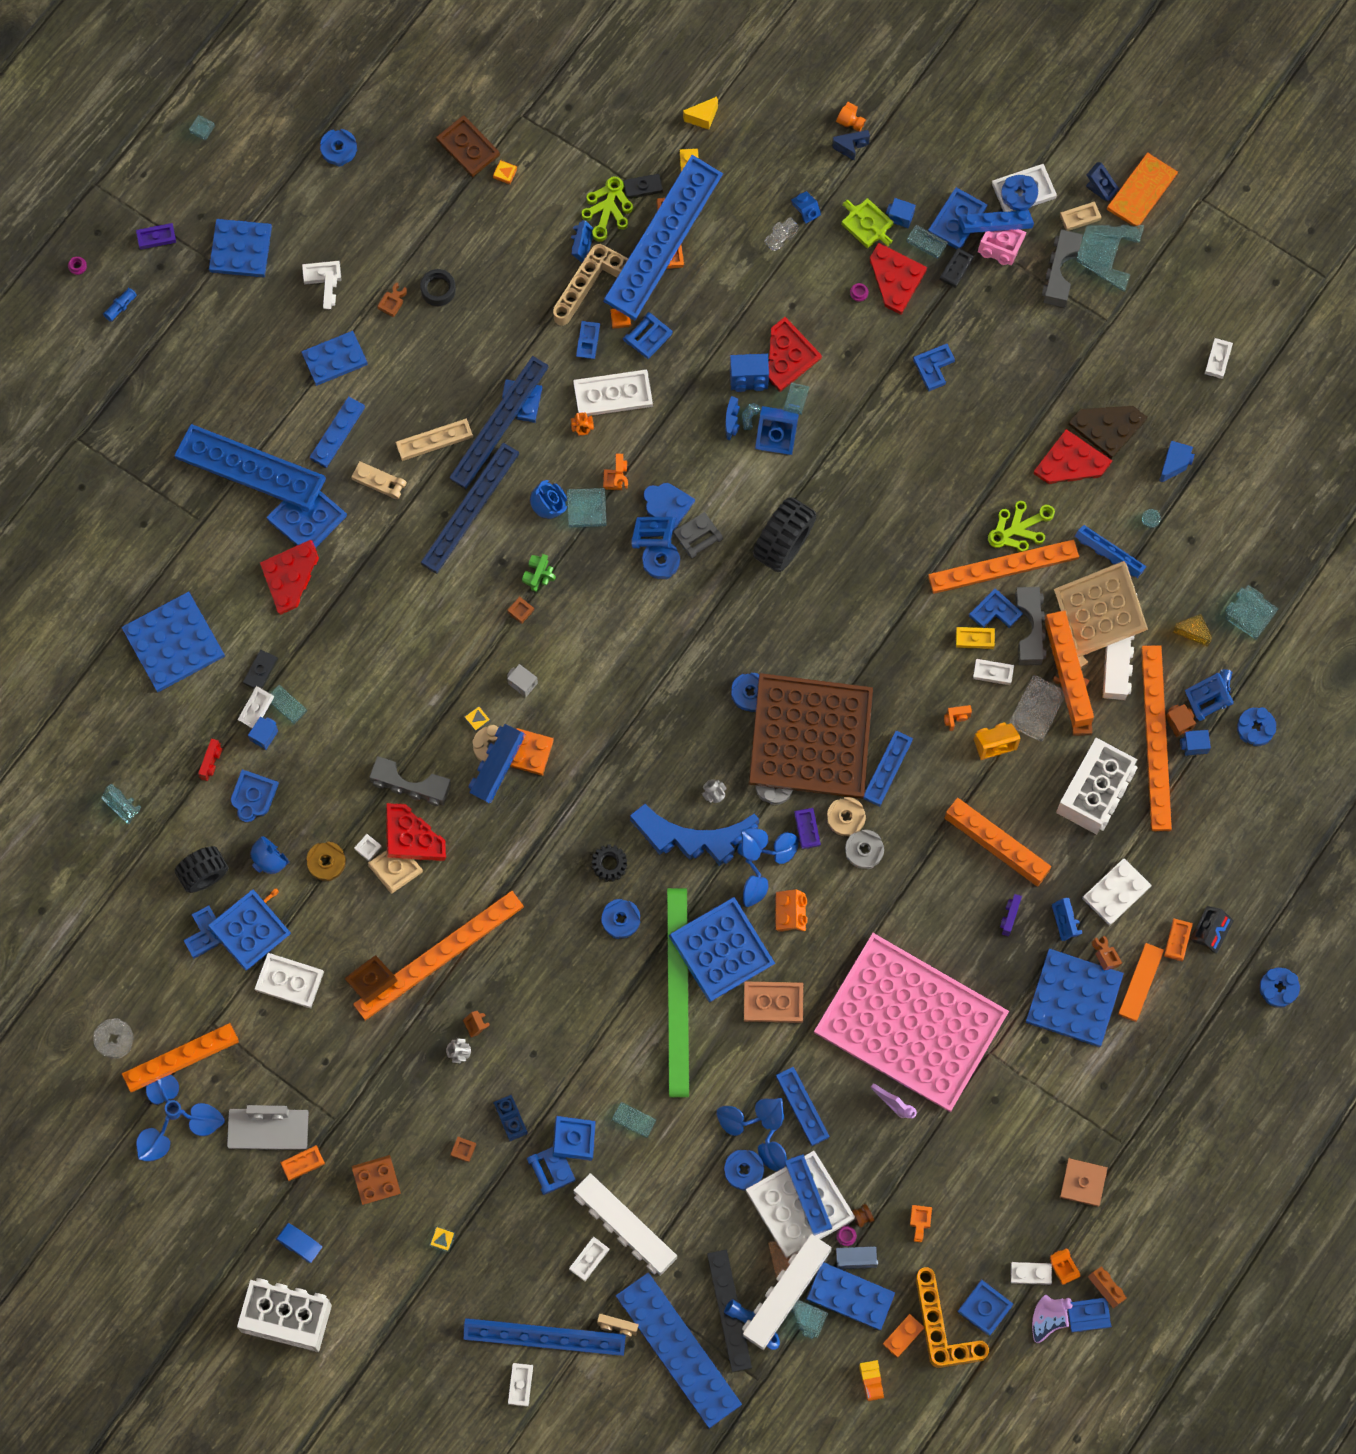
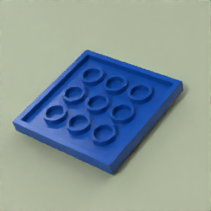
M190 592L121 627L157 693L225 657Z
M735 897L669 935V938L709 1003L775 964Z
M1049 949L1025 1023L1101 1047L1124 973L1113 969L1104 971L1101 965Z

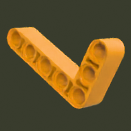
M928 1267L921 1268L916 1276V1285L931 1364L936 1368L983 1361L989 1353V1347L983 1341L947 1345L934 1271ZM927 1273L930 1275L931 1280L927 1283L923 1282L920 1279V1275ZM931 1293L934 1296V1301L926 1302L924 1294ZM935 1313L938 1320L930 1322L927 1319V1314ZM931 1334H940L941 1341L933 1342ZM977 1346L982 1347L984 1355L977 1356L974 1353V1348ZM957 1349L962 1350L965 1357L957 1359L954 1356V1351ZM942 1353L945 1361L937 1362L934 1354Z

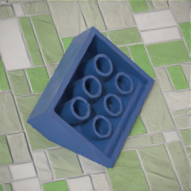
M506 724L503 727L499 726L495 734L498 737L495 744L491 743L486 751L488 757L486 761H481L477 769L480 773L477 779L473 777L468 787L471 789V794L488 803L492 802L526 736L525 733Z

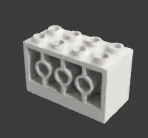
M1095 738L1064 794L1056 813L1096 835L1099 830L1104 831L1120 800L1117 797L1122 798L1129 784L1128 782L1132 780L1138 768L1135 766L1137 759Z
M256 1278V1281L250 1280L237 1325L240 1332L319 1352L332 1307L330 1301L326 1298L327 1296L315 1293L312 1296L306 1290L295 1288V1291L289 1290L288 1286L279 1283L273 1286L267 1280ZM269 1304L270 1308L264 1311L263 1307ZM286 1309H288V1310L290 1311V1312H289L288 1314H286V1315H283V1314H282V1312L285 1311ZM308 1314L309 1318L303 1321L302 1316Z

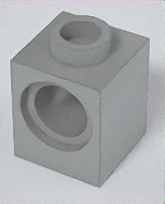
M520 664L516 668L513 667L507 675L508 685L524 697H527L538 684L537 677Z

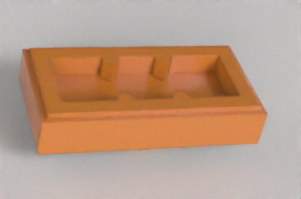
M1173 919L1164 957L1183 962L1193 923Z
M317 1145L280 1162L288 1181L325 1165Z

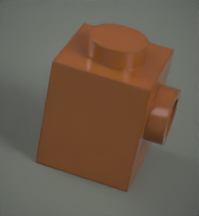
M1185 704L1181 706L1175 705L1168 710L1166 720L1176 737L1194 729L1196 724L1193 719L1194 714L1190 708L1187 709Z

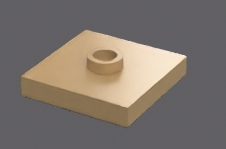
M387 850L368 862L370 869L391 894L423 872L414 859L387 858Z

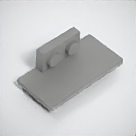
M247 1105V1109H230L227 1147L229 1149L306 1150L309 1112L308 1110H288L287 1106Z

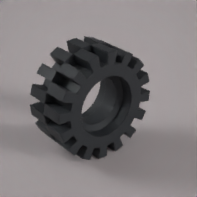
M607 844V847L603 845L601 849H597L596 853L593 854L592 860L594 874L598 875L601 880L605 879L606 882L608 880L612 882L615 879L619 880L627 869V859L621 848L618 849L616 845L612 847L611 844ZM608 856L614 857L617 861V866L612 870H607L602 866L603 859Z

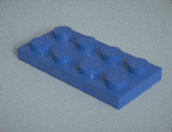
M823 1262L816 1272L806 1300L880 1331L895 1292Z

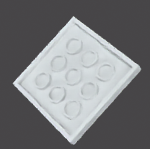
M812 1151L804 1157L832 1225L831 1230L815 1235L818 1239H822L855 1220V1216L815 1151ZM784 1167L747 1188L746 1193L787 1259L800 1251V1243L805 1236L809 1238L812 1232L788 1170Z

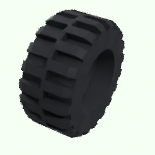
M788 497L784 500L761 532L753 550L754 558L775 572L783 571L794 559L810 534L817 517L815 511L794 497Z

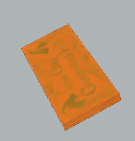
M1147 152L1108 205L1107 210L1138 229L1174 180L1178 171Z

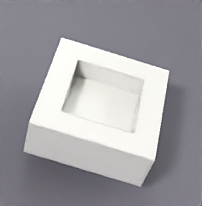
M366 834L354 849L370 862L382 846Z

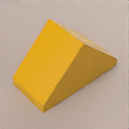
M717 97L683 110L684 121L709 130L718 109Z

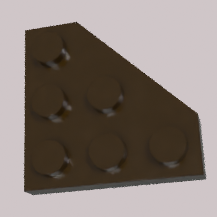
M1134 406L1080 409L1068 425L1112 459L1145 423L1148 417Z

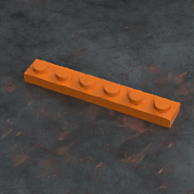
M229 1023L122 1073V1076L130 1093L228 1048L238 1043L239 1040Z

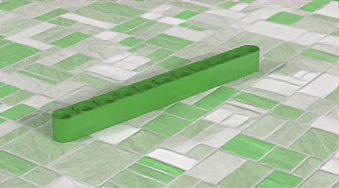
M667 888L669 1097H689L688 967L669 938L671 933L687 925V888Z

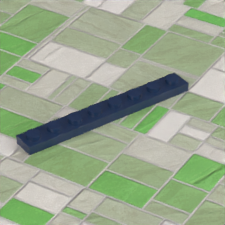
M534 356L530 358L449 477L450 480L465 489L469 486L549 368L546 363Z
M502 443L421 561V565L438 574L518 457L519 452Z

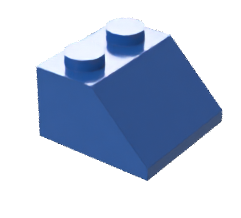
M762 406L755 449L792 455L799 412Z

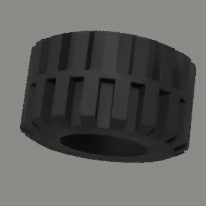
M211 846L199 849L185 857L176 866L174 871L185 891L193 893L206 889L219 881L226 874L229 867L218 848Z

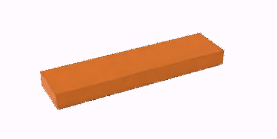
M1145 943L1118 1015L1137 1022L1164 952L1163 949Z

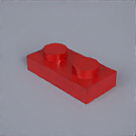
M211 738L198 773L202 780L208 781L209 776L214 774L215 760L220 758L222 752L218 740Z

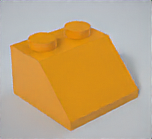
M1000 723L995 728L989 730L988 728L980 729L974 736L980 760L1017 750L1021 739L1012 723L1007 725L1006 723Z

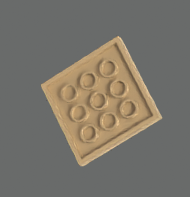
M1125 561L1054 589L1060 610L1066 611L1078 657L1148 630Z

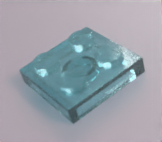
M605 488L567 490L569 528L606 526Z

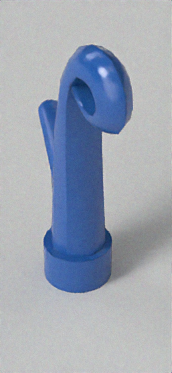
M733 1299L728 1302L724 1313L728 1316L735 1317L744 1323L748 1320L752 1321L756 1315L753 1311L741 1307V1304ZM776 1332L766 1346L772 1350H776L780 1345Z

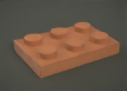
M744 982V1022L803 1023V983Z

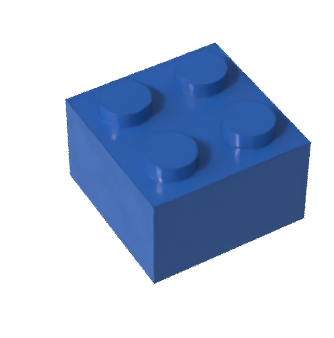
M768 354L730 355L731 390L743 392L750 389L755 391L768 389Z

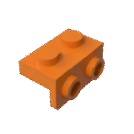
M797 889L776 892L777 931L806 930L807 898L805 893Z

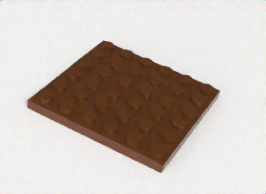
M760 673L758 678L749 785L863 799L873 687Z

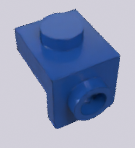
M807 191L791 199L792 205L802 214L805 223L821 215L817 201Z

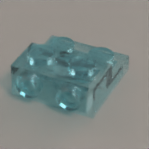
M1248 585L1246 589L1242 587L1236 595L1238 600L1235 603L1231 602L1225 610L1228 612L1225 619L1257 640L1279 608L1265 600L1263 594Z

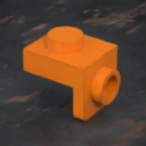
M1068 1249L1057 1251L1050 1256L1052 1268L1062 1285L1080 1277V1272L1072 1261Z

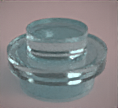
M1148 509L1142 515L1143 524L1149 528L1158 526L1161 521L1159 512L1154 509Z

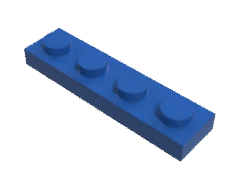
M1029 210L960 215L958 219L963 233L1031 229L1034 225Z
M351 397L347 398L311 454L310 460L325 468L328 467L365 409L364 404Z
M1085 525L1074 536L1080 543L1093 548L1098 555L1108 558L1113 565L1125 561L1130 576L1138 578L1147 567Z
M895 731L864 793V800L879 807L881 806L913 738Z
M794 1067L777 1074L776 1078L811 1147L828 1139L830 1136Z
M804 1154L786 1160V1168L812 1234L815 1236L831 1230L832 1225Z

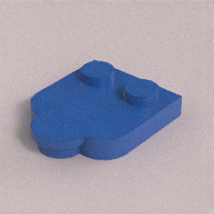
M663 483L659 487L652 485L644 491V498L648 502L646 506L648 515L651 517H673L675 521L673 531H675L695 502L694 498L669 483Z
M242 769L231 797L232 805L238 809L239 819L243 822H251L256 816L267 814L279 783Z

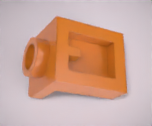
M971 705L948 708L947 713L944 715L945 726H949V731L954 730V720L961 722L971 717Z

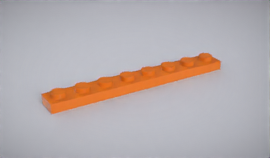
M1073 539L928 575L932 592L935 594L1079 559V554Z

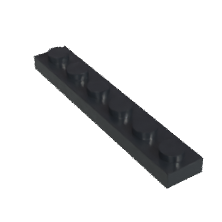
M727 1249L707 1253L732 1373L752 1369L746 1338L743 1337V1323L739 1319L732 1318L724 1313L725 1307L730 1300L733 1299L738 1302Z

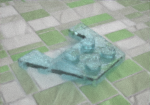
M1110 225L1087 226L1076 261L1125 292L1130 274L1114 270L1112 265L1120 239L1123 238L1140 243L1144 225H1137L1135 227H1129V225H1122L1121 227H1111Z

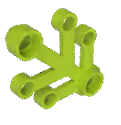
M618 177L609 178L606 181L605 187L595 192H589L586 197L587 203L594 206L582 210L583 220L589 221L594 214L603 210L599 225L595 226L592 231L594 240L602 242L607 238L606 226L610 212H612L617 220V227L624 230L628 227V220L623 217L614 202L615 196L622 203V211L626 214L632 212L633 204L622 191L624 184ZM612 185H617L618 187H617V188H612L611 186H612ZM608 194L606 200L596 204L598 198ZM593 196L595 199L590 200L589 197ZM629 205L630 208L625 209L624 206ZM590 213V216L587 217L584 216V214ZM623 221V222H625L626 224H625V225H620L619 223ZM601 233L603 234V236L598 237L597 234Z
M1018 501L1015 505L1012 525L1005 531V523L1010 518V512L1007 509H1002L998 515L999 522L997 528L988 535L989 544L995 548L1007 545L1017 548L1018 552L1027 551L1029 547L1028 542L1025 540L1019 542L1008 538L1012 535L1031 539L1037 545L1043 544L1045 535L1042 532L1035 533L1025 529L1042 520H1052L1055 514L1054 508L1050 505H1044L1040 508L1038 514L1020 522L1027 505L1024 501ZM1023 505L1024 509L1021 510L1017 506ZM1047 512L1050 516L1045 517L1043 513ZM1006 513L1008 517L1003 518L1001 514ZM1041 536L1043 540L1038 541L1036 537ZM999 537L1000 541L996 542L994 538ZM1024 544L1026 548L1021 549L1019 546Z

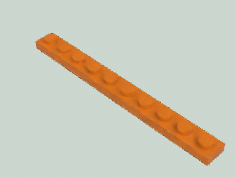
M1142 646L1151 831H1171L1161 646Z
M513 891L509 892L394 974L398 981L366 1005L362 999H359L353 1004L366 1021L523 909V904Z

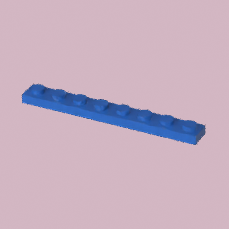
M465 1318L464 1340L624 1356L626 1338L624 1334Z

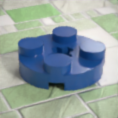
M340 129L341 131H328L324 134L320 143L323 158L330 164L338 167L350 162L357 152L355 137L344 129ZM342 144V149L335 150V145L339 146Z
M1014 175L1006 178L1001 190L1002 201L1014 211H1025L1031 208L1038 198V187L1033 177ZM1020 189L1024 193H1022V196H1019L1015 191Z
M671 544L670 548H663V546L646 547L642 557L643 568L654 578L669 579L677 572L680 566V555L673 544ZM664 556L666 562L659 564L656 558Z
M742 674L732 684L731 697L734 703L745 711L755 712L759 674ZM754 688L755 695L748 696L745 690Z
M1263 707L1250 708L1240 716L1237 732L1244 742L1253 744V746H1262L1267 744L1274 736L1276 722L1267 709ZM1254 723L1261 725L1260 731L1252 729Z
M623 899L613 900L604 908L602 926L615 939L630 937L640 926V912L637 906L630 901L628 902ZM617 915L626 916L624 923L616 921L618 919Z
M1285 968L1270 969L1260 982L1261 995H1263L1269 1005L1281 1008L1291 1004L1298 997L1300 991L1297 975ZM1278 983H1282V986L1285 987V990L1283 989L1281 992H1277L1278 989L1275 988V985H1278Z
M737 1150L733 1152L725 1163L724 1173L726 1180L734 1188L742 1191L762 1180L764 1173L763 1161L758 1154L750 1150ZM747 1165L749 1173L740 1174L741 1169L739 1167Z

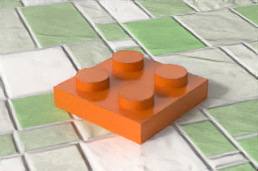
M517 728V730L525 733L526 736L510 767L543 776L554 738Z

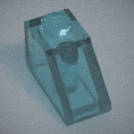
M797 1300L791 1310L799 1330L803 1331L802 1335L813 1339L814 1336L818 1338L828 1313Z

